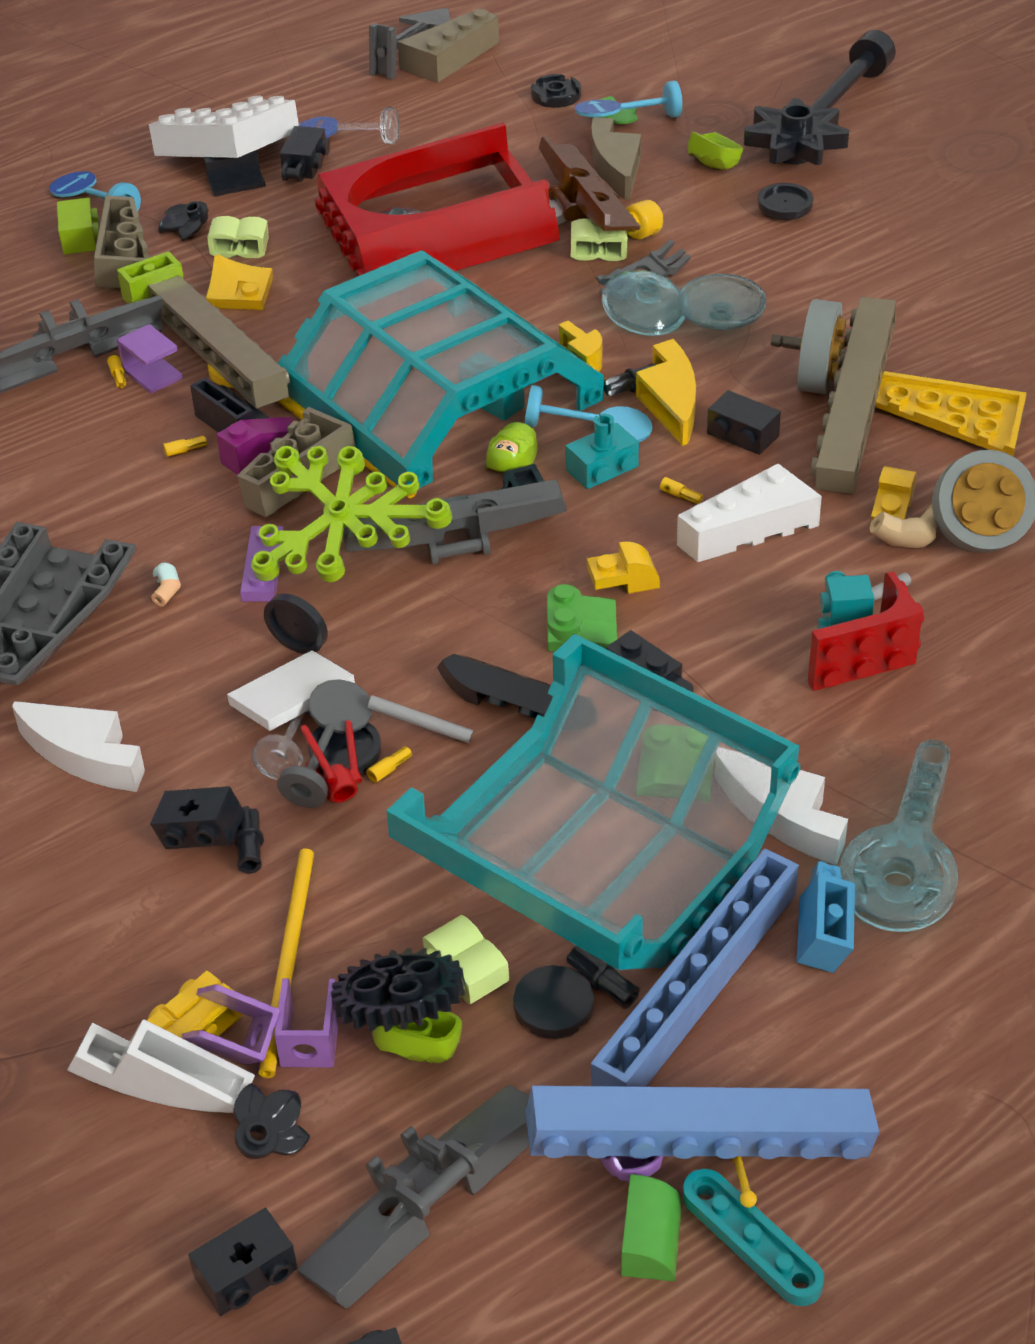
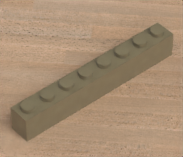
M176 276L148 285L150 298L160 295L162 297L161 320L255 408L289 397L287 385L290 383V378L287 370L276 363L270 354H266L256 342L247 337L243 330L238 329L216 306L214 307L210 304L205 296L200 295L191 284H188L180 276Z
M860 297L858 308L851 311L850 327L852 329H847L845 335V347H847V350L842 349L840 353L839 367L842 369L835 372L834 388L836 392L830 391L828 410L831 411L824 414L822 431L825 434H819L816 451L819 457H813L811 464V476H816V490L854 494L896 324L897 300Z

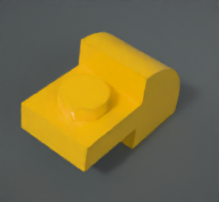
M568 320L559 324V344L600 372L602 369L601 334L596 329L586 334Z
M888 466L883 467L879 478V487L871 521L881 512L902 520L906 519L917 483L918 474L916 471Z
M619 542L618 553L587 558V570L595 590L624 585L627 593L630 594L660 588V578L649 552L640 544Z

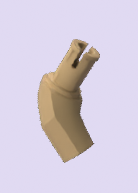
M930 504L920 518L913 517L902 520L881 512L871 521L870 533L891 546L921 548L934 541L938 525L933 515L932 504Z

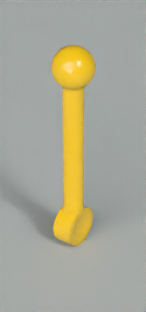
M736 1156L731 1159L735 1164L742 1191L739 1200L742 1206L751 1208L756 1204L757 1196L750 1190L742 1156Z

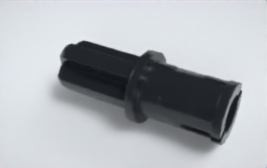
M651 363L635 370L628 368L622 374L604 379L606 395L613 396L626 391L635 392L636 372L656 364Z
M244 806L242 808L245 813L235 834L234 844L238 848L237 867L239 871L252 874L258 872L262 867L260 847L263 845L264 836L260 831L259 811L257 809H250L249 806Z
M574 946L567 955V963L592 981L591 987L594 990L600 989L623 1009L629 1008L637 999L640 988L619 974L613 966L603 963L597 957L578 946Z

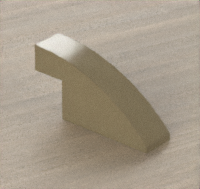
M593 117L591 144L592 160L599 176L606 180L620 197L630 200L641 160V134L614 132V118Z

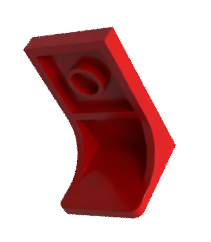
M894 571L885 573L879 614L812 631L808 683L813 691L916 664L917 651L921 646L920 629L921 623L924 622V611L922 606L918 602L916 603L909 594L903 580L900 581Z

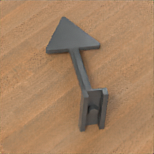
M442 8L400 16V23L413 26L397 36L395 27L376 23L370 25L369 75L382 74L386 75L387 79L396 77L398 41L450 21L449 9Z

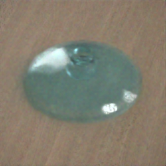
M630 270L619 273L609 279L602 293V305L607 315L622 328L637 334L655 336L670 333L683 324L688 312L687 299L682 290L669 278L648 270Z
M710 274L695 278L682 287L678 295V307L686 319L699 327L715 331H730L746 327L759 319L766 309V295L758 284L745 277L732 274Z

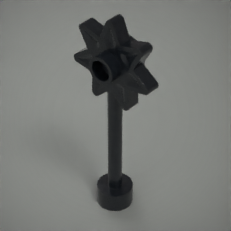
M880 30L865 32L850 49L849 60L851 65L811 106L805 105L799 98H794L782 110L762 106L755 107L753 125L744 128V145L770 149L769 162L772 164L780 162L803 164L810 162L814 165H820L823 161V150L847 148L849 130L838 126L839 109L831 107L861 76L868 78L877 77L893 62L896 49L892 39Z

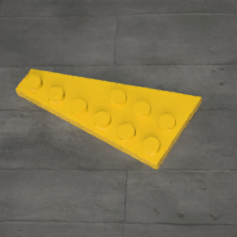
M884 371L875 407L988 450H997L1014 456L1027 393Z

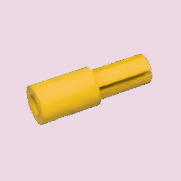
M112 355L107 359L111 375L114 377L116 386L124 388L126 380L121 360L117 355Z
M203 435L191 439H180L164 443V454L166 457L186 453L188 450L206 446L207 439Z
M664 477L660 483V490L675 497L684 498L697 505L703 501V494L687 488L686 485L670 478Z
M404 746L391 756L383 758L368 768L366 774L370 781L377 783L392 773L397 766L412 757L411 750Z

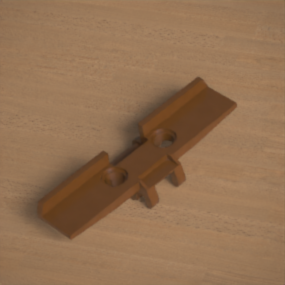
M542 136L539 150L552 173L560 182V184L550 186L548 190L549 199L556 201L563 209L562 215L565 220L591 219L603 231L640 230L641 226L620 202V197L607 181L598 175L574 144H553L548 136Z

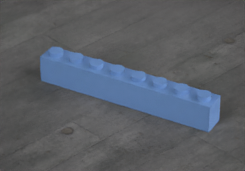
M764 848L591 1062V1086L646 1087L795 897L798 864Z
M532 1086L525 1110L530 1156H546L549 1158H560L563 1156H590L592 1158L632 1156L643 1159L650 1156H675L680 1159H687L693 1156H717L722 1159H730L736 1156H751L763 1159H774L777 1157H803L805 1159L844 1157L846 1159L869 1157L880 1133L869 1089Z

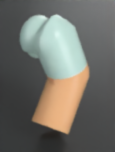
M166 562L160 563L153 570V577L158 576L157 582L161 585L151 595V598L156 605L161 607L165 606L181 587L176 568Z

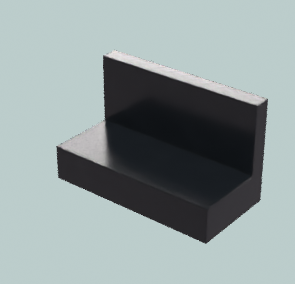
M257 150L238 158L204 157L207 182L214 197L266 186L260 171Z

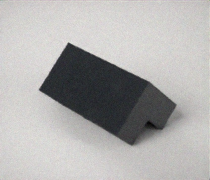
M206 377L190 385L195 416L218 433L239 420L270 418L226 386H217Z

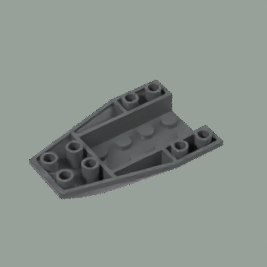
M21 522L14 524L0 545V682L17 686L34 675L49 661L110 594L136 552L135 544L105 539L96 555L52 547L46 527Z

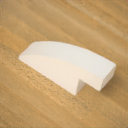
M14 701L12 708L19 732L33 749L50 763L86 781L114 789L137 792L145 772L140 746L120 744L123 735L117 711Z
M719 747L716 754L715 777L731 801L755 823L770 792L771 767L746 754ZM800 770L797 778L791 784L768 834L800 852L836 865L845 845L848 819L819 811L823 803L825 777Z
M144 1019L130 1041L92 1023L67 1071L89 1081L143 1100L184 1109L233 1113L234 1103L240 1091L252 1083L255 1077L254 1074Z

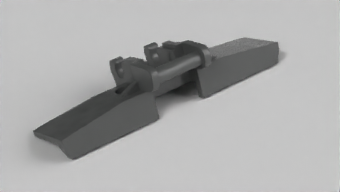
M161 295L115 307L88 317L80 300L77 299L70 302L72 310L69 311V322L58 326L49 310L39 313L42 321L38 322L39 329L33 334V338L22 341L0 352V393L58 372L52 356L86 343L96 358L119 349L118 338L148 324L162 333Z
M555 479L479 494H467L442 499L450 506L452 521L448 526L441 529L431 528L428 526L426 519L423 518L390 519L396 525H404L408 528L410 542L405 547L428 544L432 564H439V559L478 551H483L484 555L491 554L487 533L567 511L558 481ZM370 518L358 519L364 525H372L375 528L378 540L372 547L365 548L360 546L357 537L347 527L344 528L343 539L346 552L396 548L391 544L390 538ZM460 528L466 529L470 540L444 544V533L446 531ZM371 534L364 535L362 538H367ZM397 535L395 538H401L404 535Z
M508 1085L455 1124L438 1140L430 1134L419 1139L416 1130L412 1126L407 1128L401 1134V1140L409 1156L397 1167L390 1165L387 1169L384 1168L382 1160L378 1156H375L366 1164L367 1171L379 1191L358 1208L297 1269L299 1275L348 1309L430 1235L424 1218L430 1214L429 1208L461 1179L464 1180L467 1191L475 1195L529 1146L525 1112L529 1095ZM397 1206L391 1216L383 1215L386 1210Z

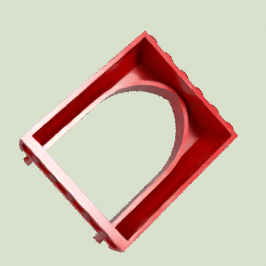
M504 122L318 174L319 198L315 199L317 212L319 215L323 214L326 228H331L335 243L339 242L343 257L347 256L352 272L356 271L357 277L421 250L454 271L560 241L555 207L551 208L549 203L548 188L550 187L548 181L543 179L532 182L508 149L507 131ZM490 165L495 166L510 187L508 190L417 214H381L358 208L361 202Z

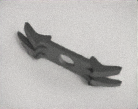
M670 239L659 250L650 251L649 256L621 270L618 267L609 275L596 276L600 284L610 286L601 289L600 293L603 296H615L622 299L630 298L635 291L667 275H675L686 265L691 257L688 254L683 256L686 251L681 249L663 259L674 246V241ZM640 268L646 269L651 275L649 277H640L635 273V270Z

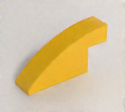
M670 339L653 345L652 363H655V366L636 372V397L683 446L688 444L694 428L696 382L694 371L685 352L674 339Z

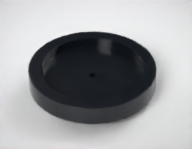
M776 183L760 191L758 207L761 212L776 219H796L807 215L812 210L813 195L807 188L798 184Z
M278 594L264 608V620L269 631L282 645L290 650L301 654H306L310 651L317 652L327 641L328 629L324 619L304 599L292 594Z
M369 722L363 728L354 732L357 765L360 774L373 766L381 754L379 732ZM321 726L312 733L317 744L325 730ZM333 732L323 754L330 766L342 764L350 770L346 734ZM308 744L309 755L311 759L313 752ZM318 764L317 769L323 772L320 764Z

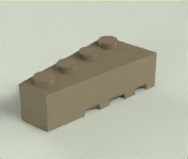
M477 9L398 41L400 69L439 83L499 43L498 15L490 13L485 9Z
M105 196L94 255L95 287L113 289L120 288L117 269L150 258L148 247L143 237V229L139 223V215L134 197Z
M308 407L303 412L304 418L300 422L293 421L287 427L288 433L283 438H276L270 443L271 450L268 453H260L237 475L245 508L267 517L305 492L288 491L284 494H278L273 491L270 478L274 473L278 472L274 463V456L280 447L291 446L296 449L300 455L302 465L309 470L308 450L314 446H322L326 449L329 459L328 463L324 466L322 480L338 470L337 456L339 451L346 446H354L356 448L351 424ZM294 475L289 476V478H296Z

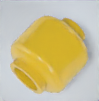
M642 200L626 207L641 226L640 230H627L629 236L634 239H644L660 232L663 226V213L654 201Z

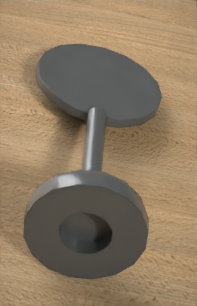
M341 679L327 680L317 685L310 695L308 707L311 717L319 726L325 728L318 742L322 753H324L333 732L340 734L346 732V720L352 722L353 732H356L363 728L371 718L372 710L367 709L370 696L362 687L351 681ZM314 753L307 767L290 766L282 771L277 780V788L282 796L288 801L306 808L321 806L328 795L326 781L315 771L319 762Z

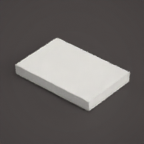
M310 651L228 693L227 697L229 705L271 731L309 711L310 695L317 685L327 680L341 679L353 683L355 681L353 674L316 652Z

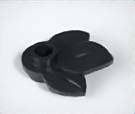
M192 201L188 204H178L170 207L164 212L166 217L160 221L159 233L178 229L181 240H187L198 232L201 225L207 221L209 212L207 205L201 201Z
M253 1083L248 1084L240 1091L234 1103L233 1114L239 1124L235 1132V1144L242 1155L250 1159L264 1158L272 1152L288 1156L299 1152L306 1145L310 1135L302 1127L295 1124L301 1111L299 1094L291 1090H279L266 1097ZM250 1132H258L264 1136V1139L255 1140L251 1137Z

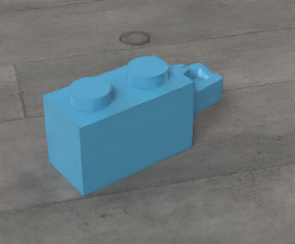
M818 861L812 869L809 885L799 897L797 963L832 973L836 971L854 949L855 883L843 880L840 867L836 865H829L826 862Z

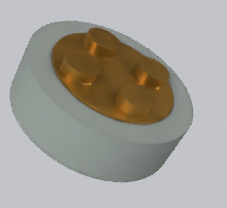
M813 299L809 306L802 338L772 334L771 346H782L783 348L800 350L798 366L799 391L827 394L831 381L834 380L835 372L839 370V362L836 361H838L841 350L845 348V338L840 337H844L846 319L842 318L841 302Z
M997 450L971 452L949 465L937 480L932 496V509L935 521L944 536L962 549L979 553L1002 549L1023 537L1034 522L1035 481L1028 469L1019 460L1007 453Z

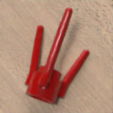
M350 720L345 721L350 770L342 764L330 766L307 725L301 726V731L324 772V777L317 768L315 771L326 781L328 785L327 798L334 803L345 802L353 798L358 791L356 784L363 780L358 771L354 732Z

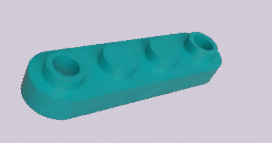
M698 1169L691 1172L686 1177L683 1186V1200L686 1207L788 1303L796 1306H808L815 1303L822 1294L824 1274L819 1264L756 1206L751 1208L742 1206L739 1200L741 1193L721 1174L711 1169ZM706 1194L712 1198L709 1200H702L698 1196ZM796 1282L804 1283L807 1286V1288H796L793 1286V1284Z

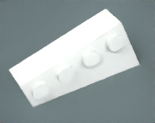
M776 464L679 514L677 519V546L695 561L700 562L734 552L736 547L741 544H752L754 546L764 543V538L779 533L784 537L794 534V529L805 525L808 529L818 527L822 496L780 464Z

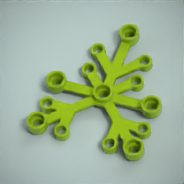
M283 446L276 451L274 456V463L278 472L274 473L270 478L273 491L278 494H284L288 491H310L325 506L323 509L324 515L301 531L278 530L274 524L262 526L259 529V537L262 544L267 547L277 544L281 545L271 552L260 551L256 553L251 561V568L255 577L260 581H270L276 578L280 572L279 562L285 559L290 573L300 574L304 572L307 568L306 554L309 541L329 528L326 549L319 556L316 568L323 581L335 582L342 578L345 573V566L339 555L345 527L357 537L360 546L368 548L377 543L378 537L375 528L372 525H364L358 518H370L390 538L391 544L394 547L403 548L410 542L408 528L404 525H396L390 518L426 519L428 526L431 528L441 529L451 523V509L449 504L440 498L431 499L426 505H394L406 495L418 491L419 481L417 475L413 472L401 474L398 478L399 485L372 504L363 503L375 494H381L387 489L386 478L381 472L370 473L366 477V485L350 496L354 475L362 472L365 467L362 452L354 446L342 448L337 456V463L341 472L335 497L321 483L324 466L329 460L324 447L314 446L308 450L307 457L310 463L308 470L302 465L300 455L296 449L291 446ZM294 475L296 478H289V476ZM380 481L379 484L373 485L374 482ZM410 481L413 482V483H411V484H409V485H405V483H407V482H410ZM371 534L367 538H362L364 535ZM397 535H404L401 538H395ZM295 561H300L298 564H292Z

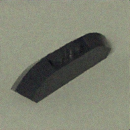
M452 654L443 659L437 667L439 673L452 690L465 700L479 705L487 696L486 701L506 708L509 702L519 706L518 713L536 718L539 713L545 716L553 696L548 694L551 684L468 656ZM581 694L578 695L563 731L580 730L599 723L598 710L592 698Z

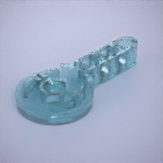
M926 740L917 747L895 820L889 824L876 826L862 832L849 843L842 855L840 862L841 877L843 880L855 883L854 914L877 928L896 932L923 929L940 920L949 911L954 902L958 884L956 860L949 848L932 832L947 780L951 754L948 746L941 741ZM939 863H941V866H942L943 871H944V875H942V870H941V867H940ZM892 873H900L906 875L912 883L906 886H895L888 883L884 878Z

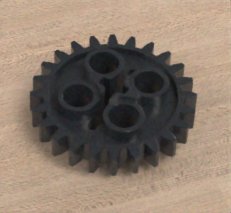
M407 948L403 954H397L395 950H391L387 956L374 954L375 960L373 961L359 960L360 967L348 966V974H339L338 982L332 983L334 990L331 991L336 1017H342L344 1024L353 1022L355 1029L367 1024L368 1031L371 1032L379 1026H384L385 1032H389L394 1025H399L402 1030H405L408 1027V1023L414 1022L421 1026L423 1025V1019L426 1017L435 1020L439 1019L438 1011L450 1012V1004H459L460 996L465 995V980L463 968L460 967L458 960H452V955L449 954L441 957L440 950L427 954V948H423L417 953H412L411 948Z

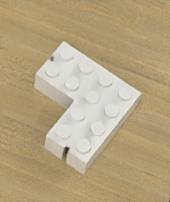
M252 96L247 98L248 102H237L232 104V108H223L216 110V112H211V108L197 109L195 112H191L190 108H180L175 110V114L161 115L158 117L159 121L149 124L154 155L238 158L289 136L294 126H299L295 100H284V96H273L268 98V100H263V96Z

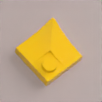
M215 254L206 299L218 309L263 310L273 280L272 268L250 266Z

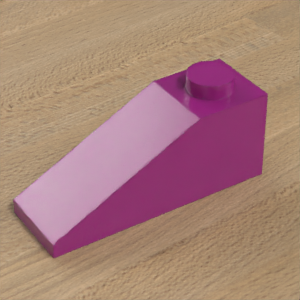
M292 417L239 420L216 434L221 464L238 475L260 453H268L271 450L270 443L276 438H283L288 433L287 427L297 420Z

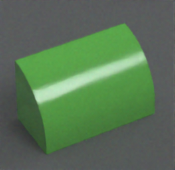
M630 1174L622 1246V1276L675 1282L682 1199L672 1186L656 1178Z

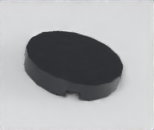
M562 74L545 75L537 79L536 84L533 83L531 85V97L535 103L544 107H566L580 99L581 84L574 77H571V80L565 79V75Z
M550 965L536 968L523 976L515 988L513 1007L516 1019L521 1025L523 1023L526 1027L530 1028L531 1033L538 1037L557 1039L573 1035L579 1031L580 1026L585 1022L586 1024L588 1023L594 1008V995L591 984L581 973L569 967Z

